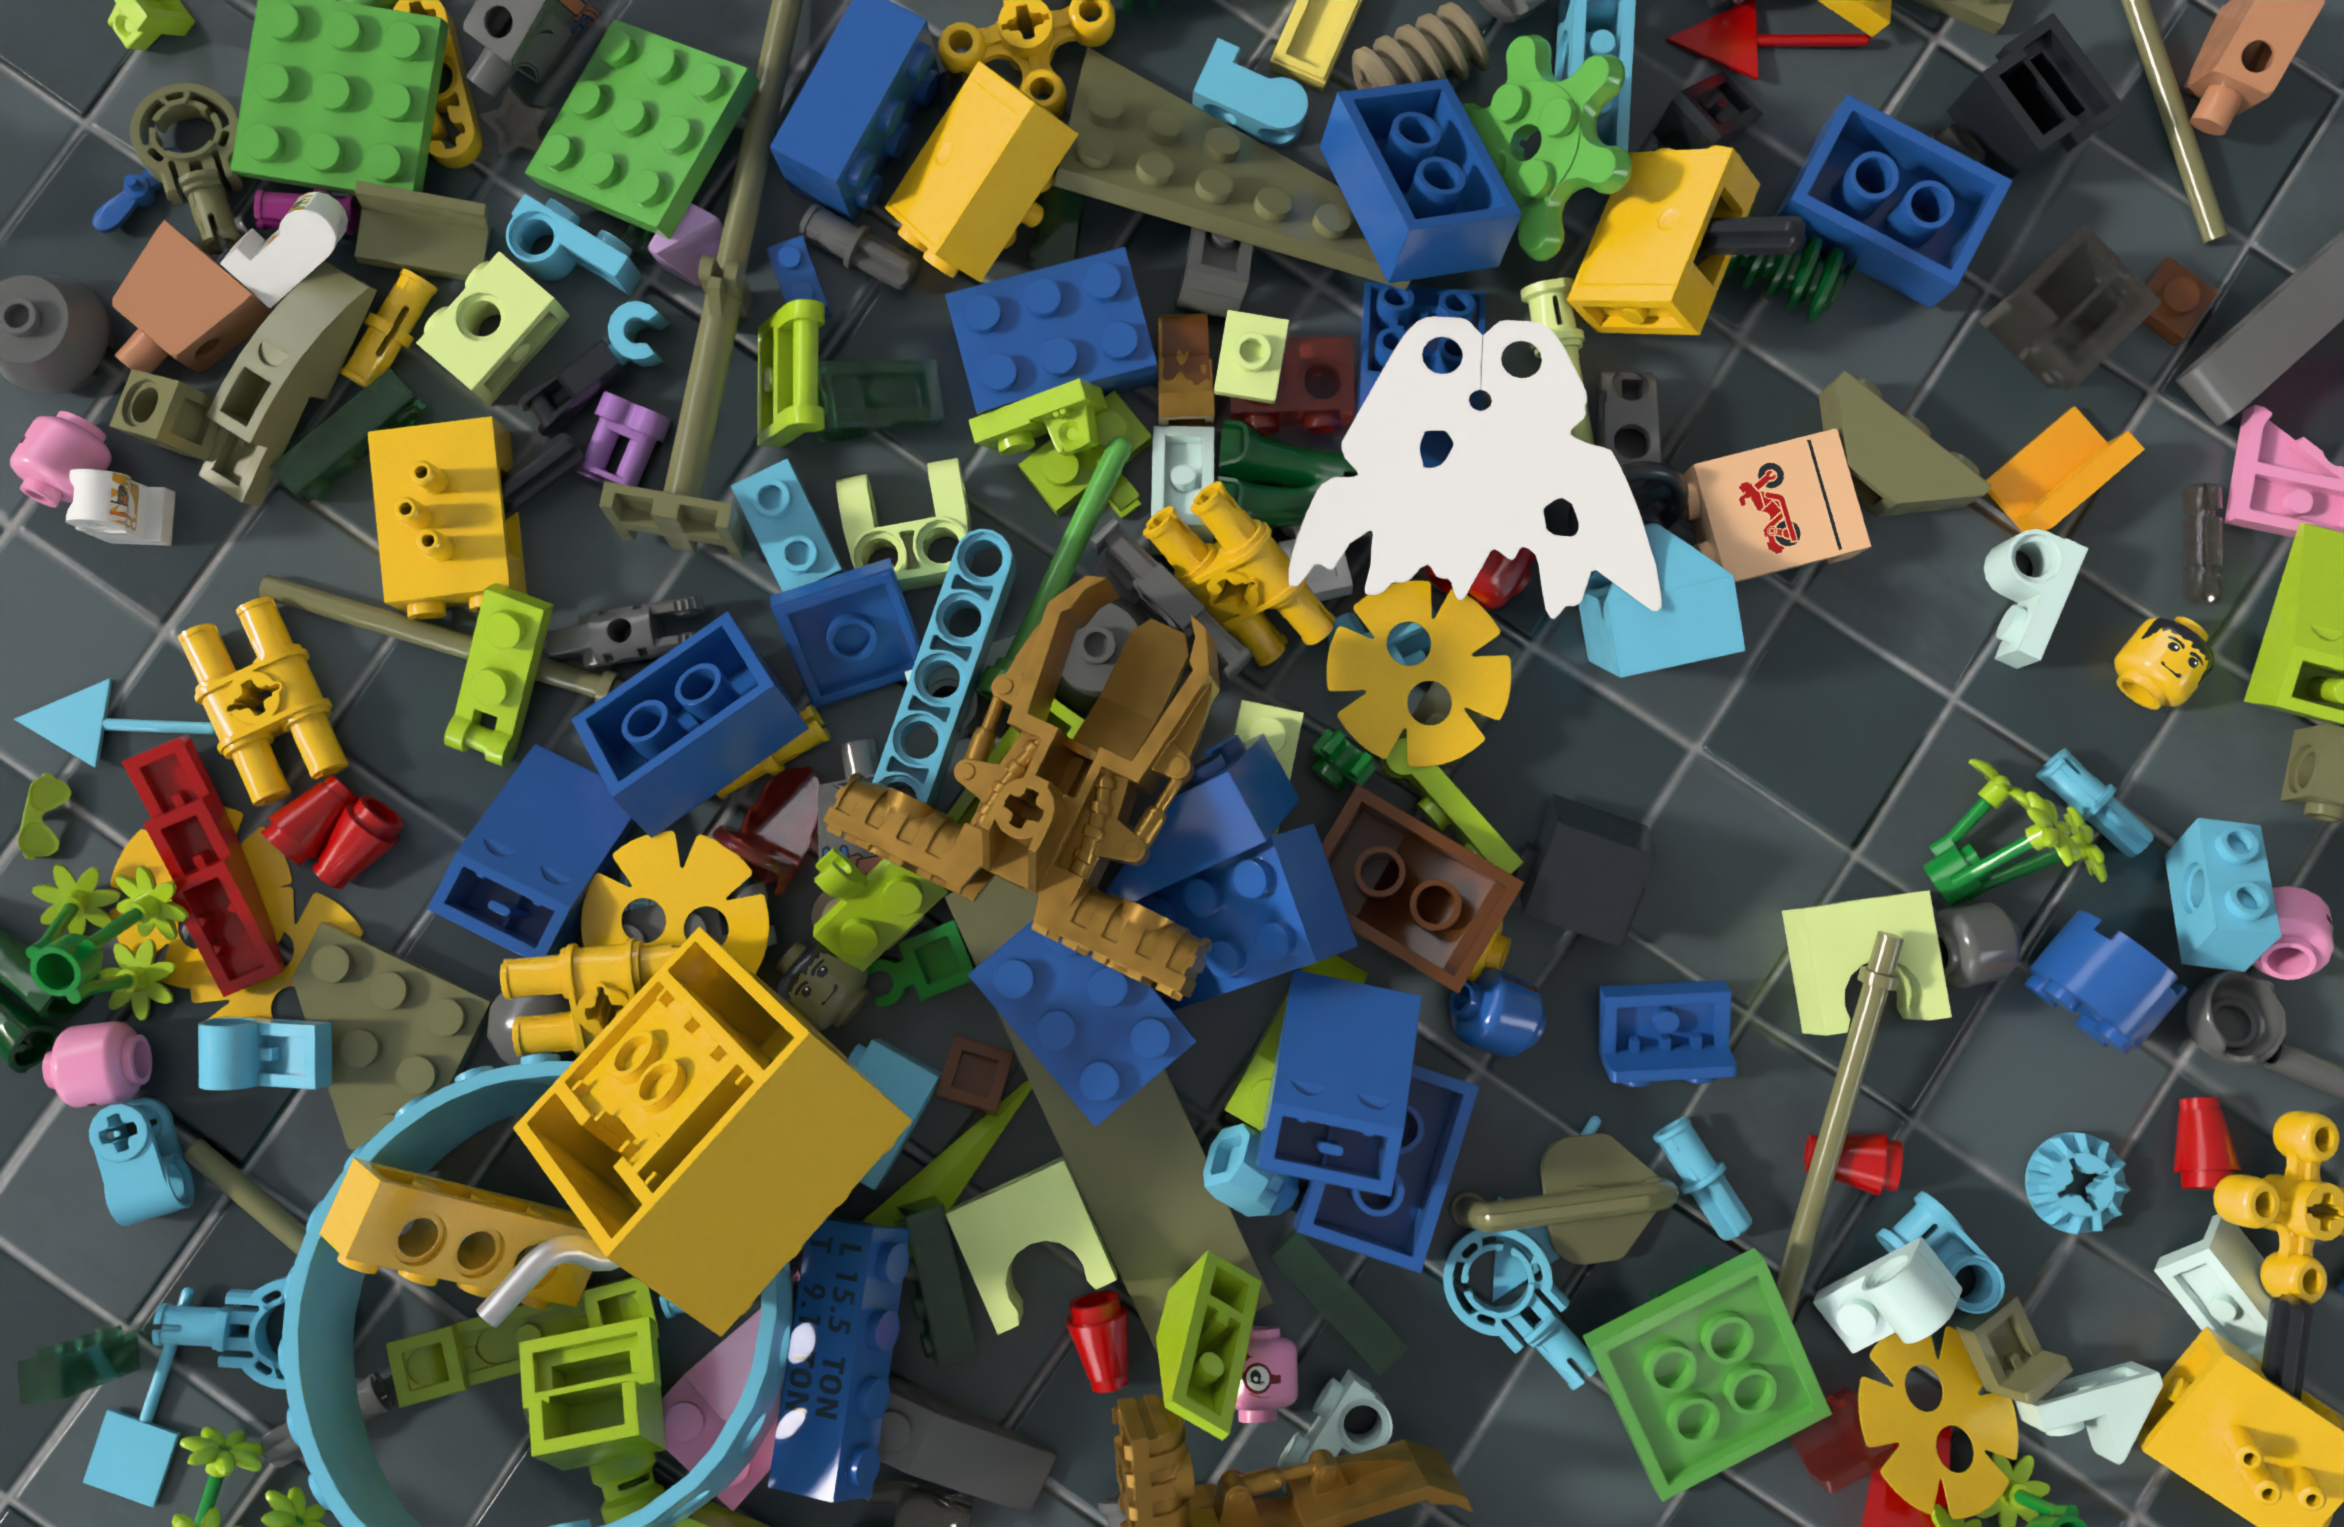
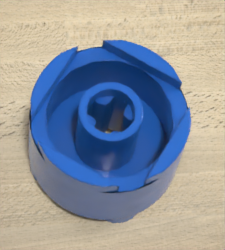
M2078 910L2029 967L2028 971L2031 976L2024 985L2048 1005L2054 1008L2060 1005L2073 1014L2075 1012L2078 1013L2080 1017L2074 1025L2094 1042L2104 1048L2110 1045L2122 1054L2127 1055L2131 1049H2139L2188 989L2184 985L2175 984L2174 982L2178 979V976L2137 942L2120 931L2115 935L2110 934L2106 938L2094 930L2101 922V919L2088 912Z

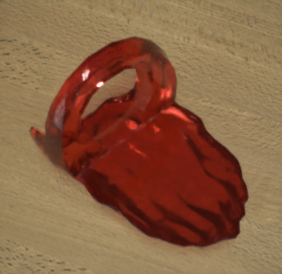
M809 766L804 768L796 767L794 769L787 768L771 778L762 789L755 804L747 810L740 829L720 825L712 834L714 840L744 860L752 870V877L759 882H765V884L778 882L774 893L775 896L780 895L797 873L801 861L810 848L818 826V786L822 785V783Z

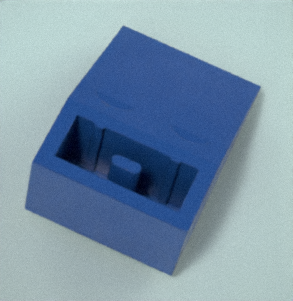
M1365 281L1353 421L1396 346L1417 321L1433 316L1467 319L1482 334L1483 350L1485 292L1408 285L1407 289L1404 290L1380 282ZM1445 337L1434 338L1429 341L1422 353L1423 362L1427 368L1439 374L1453 372L1460 366L1463 358L1462 349L1458 343ZM1483 390L1474 391L1470 395L1469 402L1475 410H1485V391ZM1427 431L1424 433L1420 443L1423 467L1435 468L1443 464L1448 457L1454 442L1446 431Z
M534 744L457 850L427 910L524 958L560 954L562 948L574 943L581 930L583 903L594 875L601 873L608 877L615 863L613 853L624 846L635 821L612 798L599 774L538 744Z
M1293 970L1255 1159L1258 1169L1391 1197L1405 1127L1422 996Z

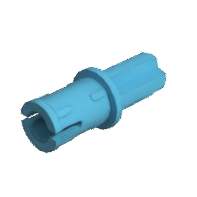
M2066 748L2056 753L2037 772L2035 777L2062 798L2068 806L2077 808L2083 815L2084 820L2090 822L2126 857H2135L2146 849L2154 839L2151 831L2113 797L2117 788L2112 784L2105 786L2098 778L2094 777Z
M1689 1117L1676 1119L1653 1135V1139L1660 1145L1684 1182L1680 1187L1683 1194H1692L1719 1238L1728 1241L1746 1232L1752 1224V1218L1723 1175L1727 1167L1723 1162H1715L1692 1127Z

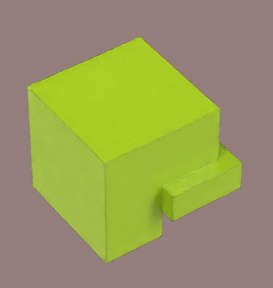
M648 1316L519 1342L523 1409L529 1412L531 1454L533 1458L565 1471L666 1450L656 1321Z

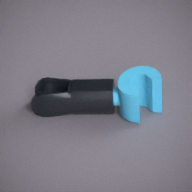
M640 301L627 302L619 306L611 315L608 324L611 344L608 345L603 339L599 340L562 370L528 391L519 400L518 405L523 411L531 410L541 423L538 431L542 436H548L557 432L589 403L629 373L625 366L627 362L630 361L642 367H653L663 363L664 360L647 343H635L637 333L644 328L661 331L671 323L651 305ZM564 387L572 398L559 408L551 396Z

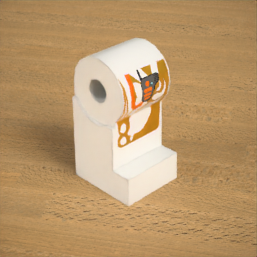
M321 192L306 193L297 199L281 221L279 229L267 240L261 237L253 228L250 229L234 244L220 264L270 309L329 257L337 242L347 230L348 218L346 211L339 201L328 194Z
M74 469L70 471L69 479L74 486L73 502L66 514V523L75 526L76 530L108 543L171 546L175 491L165 487H147L132 481L128 475L112 471L95 469Z

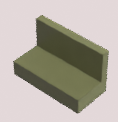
M356 181L355 195L362 208L354 255L358 263L396 270L405 268L413 273L466 282L473 269L482 262L487 261L492 223L486 204Z

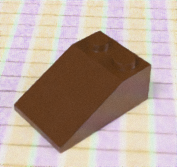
M1358 784L1322 842L1325 856L1354 935L1457 994L1461 991L1525 883Z

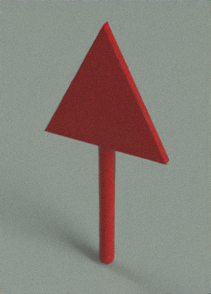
M1749 0L1666 38V42L1757 81V47L1867 46L1871 42V37L1868 34L1757 35L1756 0Z

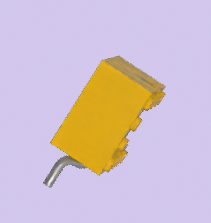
M699 926L513 1127L594 1241L579 1235H560L540 1243L517 1264L476 1311L488 1324L498 1328L538 1282L555 1266L563 1263H572L591 1271H611L621 1267L722 1337L733 1323L750 1309L757 1296L780 1270L796 1257L804 1243L835 1208L839 1207L848 1198L851 1190L882 1155L886 1154L894 1146L898 1137L913 1120L793 1006Z

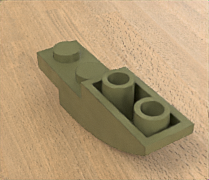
M324 261L276 306L236 359L206 414V417L221 426L215 437L208 460L204 462L201 468L200 477L241 503L260 506L309 397L327 400L377 292L375 288L334 264Z

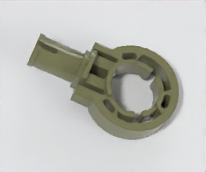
M194 83L171 84L152 92L137 106L130 123L131 143L146 170L163 184L167 199L177 206L184 204L177 181V176H179V183L189 202L200 238L201 250L208 254L220 255L223 254L217 231H219L221 238L225 239L229 251L241 238L236 228L228 202L230 196L221 173L223 168L225 176L234 192L240 191L243 188L241 176L230 170L239 118L229 101L217 91ZM215 112L222 115L229 122V125L223 127ZM194 118H201L209 123L213 122L216 128L212 141L209 140L200 149L188 153L164 150L162 148L164 143L156 130L157 128L159 132L165 134L173 123Z

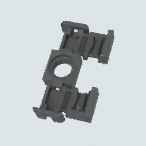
M1112 518L1090 540L1091 548L1097 555L1104 549L1106 557L1091 571V574L1097 577H1107L1120 597L1131 601L1135 605L1143 599L1170 627L1185 633L1188 638L1190 657L1195 640L1191 615L1207 629L1217 646L1220 684L1224 680L1229 683L1251 661L1252 653L1233 638L1205 610V606L1161 563L1158 564L1119 525L1115 518ZM1189 660L1186 667L1192 672L1193 669Z

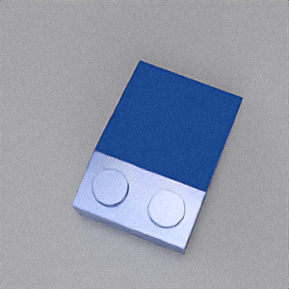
M1264 733L1246 742H1243L1239 734L1217 743L1205 752L1207 758L1194 765L1192 779L1177 792L1165 812L1168 815L1166 822L1150 847V856L1147 862L1141 866L1124 864L1104 892L1105 894L1113 893L1132 902L1258 846L1270 838L1297 804L1299 798Z

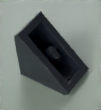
M1721 71L1681 90L1669 104L1653 134L1666 148L1674 150L1708 149L1716 145L1727 147L1752 126L1763 113L1725 72Z

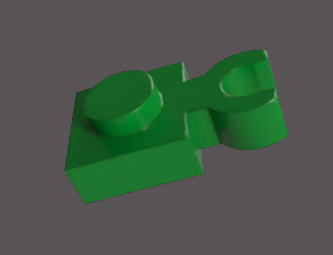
M1327 728L1308 752L1317 761L1312 770L1339 792L1346 785L1353 791L1357 784L1362 787L1376 769L1371 764L1374 760L1373 757L1367 752L1363 753L1354 747L1346 739V735L1337 729L1333 733Z
M953 920L898 942L904 960L901 961L891 956L876 959L867 968L868 975L885 971L893 979L892 990L875 999L877 1006L885 1007L902 1000L908 994L913 984L920 1000L923 1001L972 981L968 974L976 968V965L956 921Z

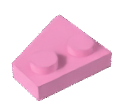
M2253 405L2244 410L2224 523L2295 538L2299 523H2307L2344 533V467L2330 463L2326 459L2324 452L2305 437L2295 440L2269 421L2273 413L2265 407Z

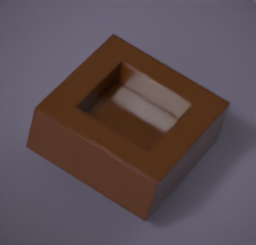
M2168 257L2156 266L2124 311L2175 346L2187 337L2219 292L2174 259Z
M954 1035L935 1094L936 1099L997 1116L1015 1058V1052Z

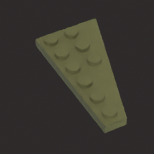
M1087 47L1068 121V126L1079 135L1059 163L1053 186L1397 288L1407 289L1411 280L1388 284L1339 186Z

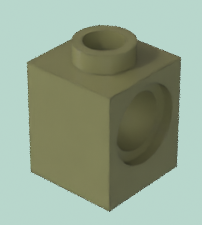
M132 369L109 426L161 449L207 461L221 425L206 417L214 397L180 381Z
M2325 723L2294 730L2280 801L2305 807L2303 813L2305 817L2325 822H2344V727Z

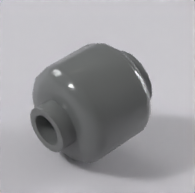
M1978 900L1948 907L1934 914L1947 984L1958 988H1968L2000 980L2012 974L2019 962L2022 934L2017 923L2010 918L2005 910L1994 902Z

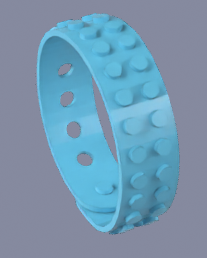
M533 1054L521 1057V1064L510 1065L494 1069L493 1066H481L459 1074L455 1077V1083L445 1086L431 1095H423L411 1100L398 1110L393 1121L350 1155L344 1165V1171L340 1174L325 1198L317 1204L309 1217L306 1234L295 1264L289 1271L285 1282V1309L282 1339L278 1347V1362L281 1373L285 1378L289 1404L287 1410L288 1429L292 1439L300 1447L307 1468L311 1473L308 1476L310 1489L319 1504L324 1509L331 1510L342 1527H423L408 1513L386 1479L369 1441L359 1404L355 1380L353 1338L355 1315L365 1273L355 1271L337 1261L339 1253L319 1234L353 1158L425 1175L445 1155L475 1133L495 1122L529 1110L574 1061H561V1056L557 1054ZM796 1257L789 1261L761 1292V1318L752 1368L741 1398L712 1448L687 1476L643 1509L613 1523L599 1527H670L679 1523L724 1489L728 1488L754 1458L779 1415L800 1280ZM590 1519L552 1525L548 1527L593 1526L591 1524Z

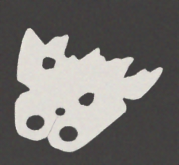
M1433 316L1417 321L1396 346L1342 441L1341 449L1344 457L1357 471L1358 475L1354 477H1333L1317 489L1292 552L1288 571L1290 586L1300 585L1316 564L1332 570L1350 543L1368 531H1372L1371 566L1365 585V593L1368 595H1378L1394 582H1408L1420 568L1428 565L1437 577L1441 579L1448 578L1452 583L1457 599L1463 600L1492 550L1495 549L1508 559L1513 560L1518 551L1525 547L1536 555L1545 609L1552 619H1555L1566 606L1580 604L1590 574L1596 570L1651 611H1658L1662 607L1656 563L1640 512L1612 450L1586 443L1571 435V430L1586 415L1587 394L1569 355L1558 337L1550 328L1542 323L1515 320L1499 321L1483 335L1482 350V334L1467 319ZM1434 338H1450L1458 343L1462 349V362L1453 372L1447 374L1435 373L1428 369L1423 362V349ZM1513 342H1529L1537 347L1541 353L1542 363L1536 374L1527 378H1518L1506 372L1502 366L1501 356L1504 349ZM1483 390L1491 396L1492 402L1489 408L1478 411L1470 405L1469 398L1474 391ZM1427 431H1446L1454 442L1448 457L1443 464L1435 468L1423 467L1420 443L1424 433ZM1563 498L1573 505L1579 522V530L1576 535L1571 537L1552 534L1546 529L1543 510L1556 499Z

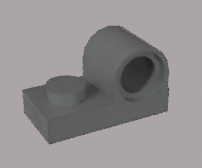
M1192 227L1189 246L1177 289L1175 307L1198 313H1207V315L1226 319L1228 310L1239 312L1249 282L1253 245Z

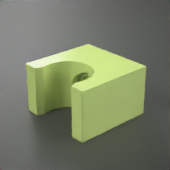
M1930 890L1782 911L1803 1034L1828 1036L1848 1033L1850 1017L1845 1007V989L1851 975L1862 965L1869 963L1878 931L1892 933L1904 938L1894 974L1900 977L1896 992L1897 1010L1902 1018L1937 1020L1952 1017Z
M1064 1156L958 1203L946 1213L948 1222L998 1335L1019 1326L1023 1316V1299L1014 1288L1011 1269L1016 1254L1030 1244L1049 1241L1061 1243L1072 1250L1084 1266L1086 1280L1096 1290L1117 1280L1118 1270Z

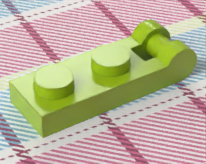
M498 583L485 588L455 714L451 718L445 732L444 743L446 746L462 752H466L469 748L485 753L486 761L502 767H507L510 764L519 745L554 604ZM483 712L498 717L495 730L480 725Z
M1399 738L1386 759L1380 758V768L1384 775L1396 781L1405 779L1422 798L1416 806L1424 818L1437 831L1442 832L1445 828H1448L1463 844V847L1509 874H1512L1524 863L1438 765L1428 767H1410L1408 765L1407 738Z

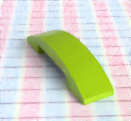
M634 1276L585 1287L577 1307L550 1302L548 1309L541 1310L524 1304H518L498 1328L491 1326L478 1315L386 1343V1349L399 1408L464 1391L472 1385L521 1373L519 1342L648 1316L656 1321L657 1338H660L661 1335L650 1287Z

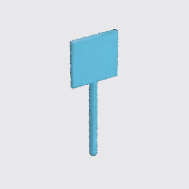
M186 1287L182 1290L177 1306L192 1305L195 1296L194 1288ZM164 1344L140 1418L112 1408L106 1411L83 1483L152 1508L157 1505L181 1433L154 1424L152 1421L178 1345Z

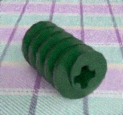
M1753 202L1748 217H1755L1757 203ZM1769 212L1764 217H1772L1779 215L1774 212ZM1813 235L1806 240L1802 250L1795 251L1791 255H1732L1724 277L1727 278L1740 266H1743L1746 269L1742 287L1749 289L1762 277L1767 279L1764 299L1770 301L1783 289L1789 291L1785 310L1791 313L1806 300L1810 303L1807 322L1813 324L1833 305L1856 265L1857 258L1841 270L1844 250L1835 246L1823 257L1819 258L1822 238Z

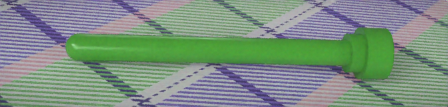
M1115 436L1108 442L1005 658L999 657L994 666H986L976 691L987 700L992 701L994 696L991 690L992 682L999 675L1007 674L1017 653L1036 626L1041 623L1048 602L1066 590L1131 454L1132 445L1126 437ZM1004 704L1003 706L1006 709H1012V707L1008 706L1007 704Z

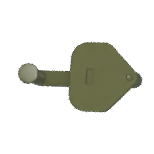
M1593 1133L1563 1137L1549 1145L1543 1154L1540 1166L1543 1195L1485 1202L1481 1195L1472 1191H1464L1453 1198L1450 1204V1214L1454 1222L1460 1227L1473 1228L1485 1233L1547 1226L1549 1242L1554 1252L1567 1262L1585 1265L1615 1261L1624 1257L1657 1211L1672 1207L1677 1202L1679 1190L1674 1182L1659 1177L1610 1135Z

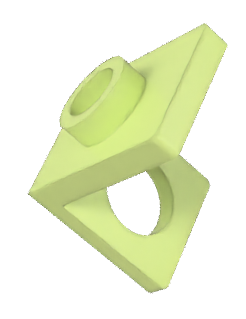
M1228 310L1214 393L1216 395L1274 404L1289 320Z

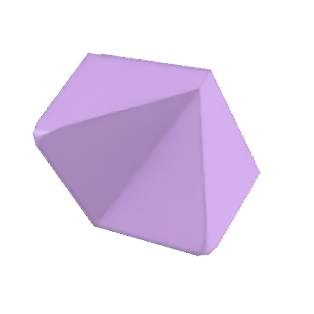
M690 203L671 239L669 240L655 234L648 245V250L663 270L694 286L700 287L701 283L698 272L701 257L706 255L717 258L723 225L715 215Z

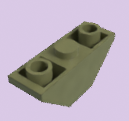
M1844 370L1819 394L1823 431L1837 428L1858 502L1877 517L1960 509L1984 496L1992 487V485L1979 476L1980 471L1969 458L1956 452H1948L1930 437L1931 432L1923 422L1909 414L1897 412L1882 400V393L1869 380L1861 376H1852Z

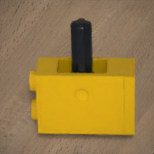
M1716 145L1708 149L1674 150L1660 148L1656 151L1628 152L1632 160L1631 176L1620 191L1610 194L1567 301L1596 333L1700 335L1732 255H1791L1795 251L1802 250L1806 244L1807 239L1804 234L1806 224L1798 216L1748 217L1760 183L1734 148Z

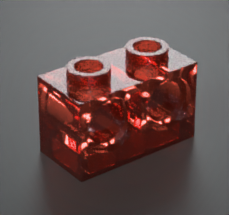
M1353 336L1286 338L1275 403L1270 404L1228 397L1229 420L1242 421L1266 436L1280 432V426H1304V431L1310 434H1330L1340 431L1341 425L1351 423L1356 409ZM1313 377H1326L1336 386L1337 394L1329 399H1317L1308 393L1305 383Z

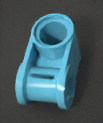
M140 1097L126 1103L109 1105L97 1113L92 1119L89 1128V1139L104 1182V1193L108 1209L119 1225L128 1227L188 1208L193 1204L195 1198L193 1175L189 1165L183 1158L173 1123V1116L168 1106L159 1099ZM156 1119L157 1124L151 1126L149 1120ZM134 1122L137 1126L138 1134L130 1136L126 1124ZM109 1132H114L115 1138L108 1139L106 1135Z
M1920 1191L1913 1198L1916 1205L1891 1230L1882 1228L1876 1234V1238L1888 1253L1922 1236L1954 1278L1961 1268L1970 1265L1976 1277L1975 1287L1970 1294L1959 1298L1956 1309L1973 1314L1987 1313L1997 1307L2003 1298L2005 1284L2003 1274L1997 1265L1967 1236L1954 1216L1926 1192Z

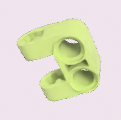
M959 458L927 463L936 517L879 527L873 491L867 474L836 480V492L842 527L854 569L868 565L870 556L876 550L891 548L898 552V561L894 569L902 591L943 584L951 561L935 563L929 560L928 550L930 545L941 537H951L959 542L961 538L972 531Z

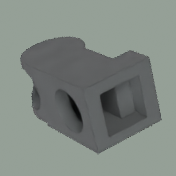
M1602 372L1598 380L1596 394V417L1598 422L1596 427V446L1612 450L1620 466L1640 461L1661 462L1657 387L1654 374ZM1642 480L1628 484L1631 491H1638L1654 481Z

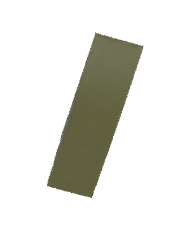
M997 876L992 879L975 902L955 892L944 896L976 967L1034 919L1039 896ZM997 1011L1157 1354L1156 1336L1168 1290L1207 1250L1262 1281L1256 1311L1273 1304L1272 1298L1230 1207L1215 1199L1204 1187L1203 1170L1207 1157L1166 1068L1098 1126L1094 1127Z

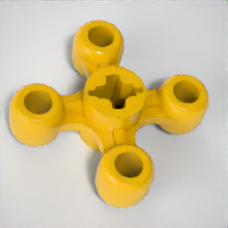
M1003 0L1004 6L995 24L987 28H976L973 24L967 22H955L943 30L938 41L940 60L946 70L952 73L962 71L970 75L978 61L985 64L995 59H1004L1015 70L1021 72L1022 82L1019 89L1057 118H1060L1067 106V91L1062 78L1050 66L1055 50L1060 45L1071 41H1077L1080 45L1086 47H1099L1105 44L1112 37L1115 29V10L1110 0H1072L1070 6L1061 10H1049L1048 6L1041 0ZM1088 17L1098 18V20L1093 22L1086 21L1085 19ZM1031 30L1033 38L1023 39L1021 32ZM960 48H969V50L964 53L956 52ZM1040 94L1051 95L1046 100L1035 99Z
M2297 1110L2281 1115L2273 1128L2275 1147L2287 1159L2285 1174H2270L2263 1179L2245 1174L2228 1175L2220 1180L2215 1187L2213 1202L2216 1212L2223 1220L2229 1223L2254 1229L2266 1228L2278 1232L2279 1250L2265 1258L2260 1270V1281L2265 1291L2272 1297H2280L2281 1294H2287L2314 1304L2322 1298L2327 1287L2325 1268L2313 1257L2315 1240L2329 1241L2338 1235L2344 1237V1186L2338 1187L2331 1183L2322 1182L2320 1178L2321 1162H2326L2335 1155L2339 1147L2340 1136L2336 1124L2329 1117L2316 1112Z

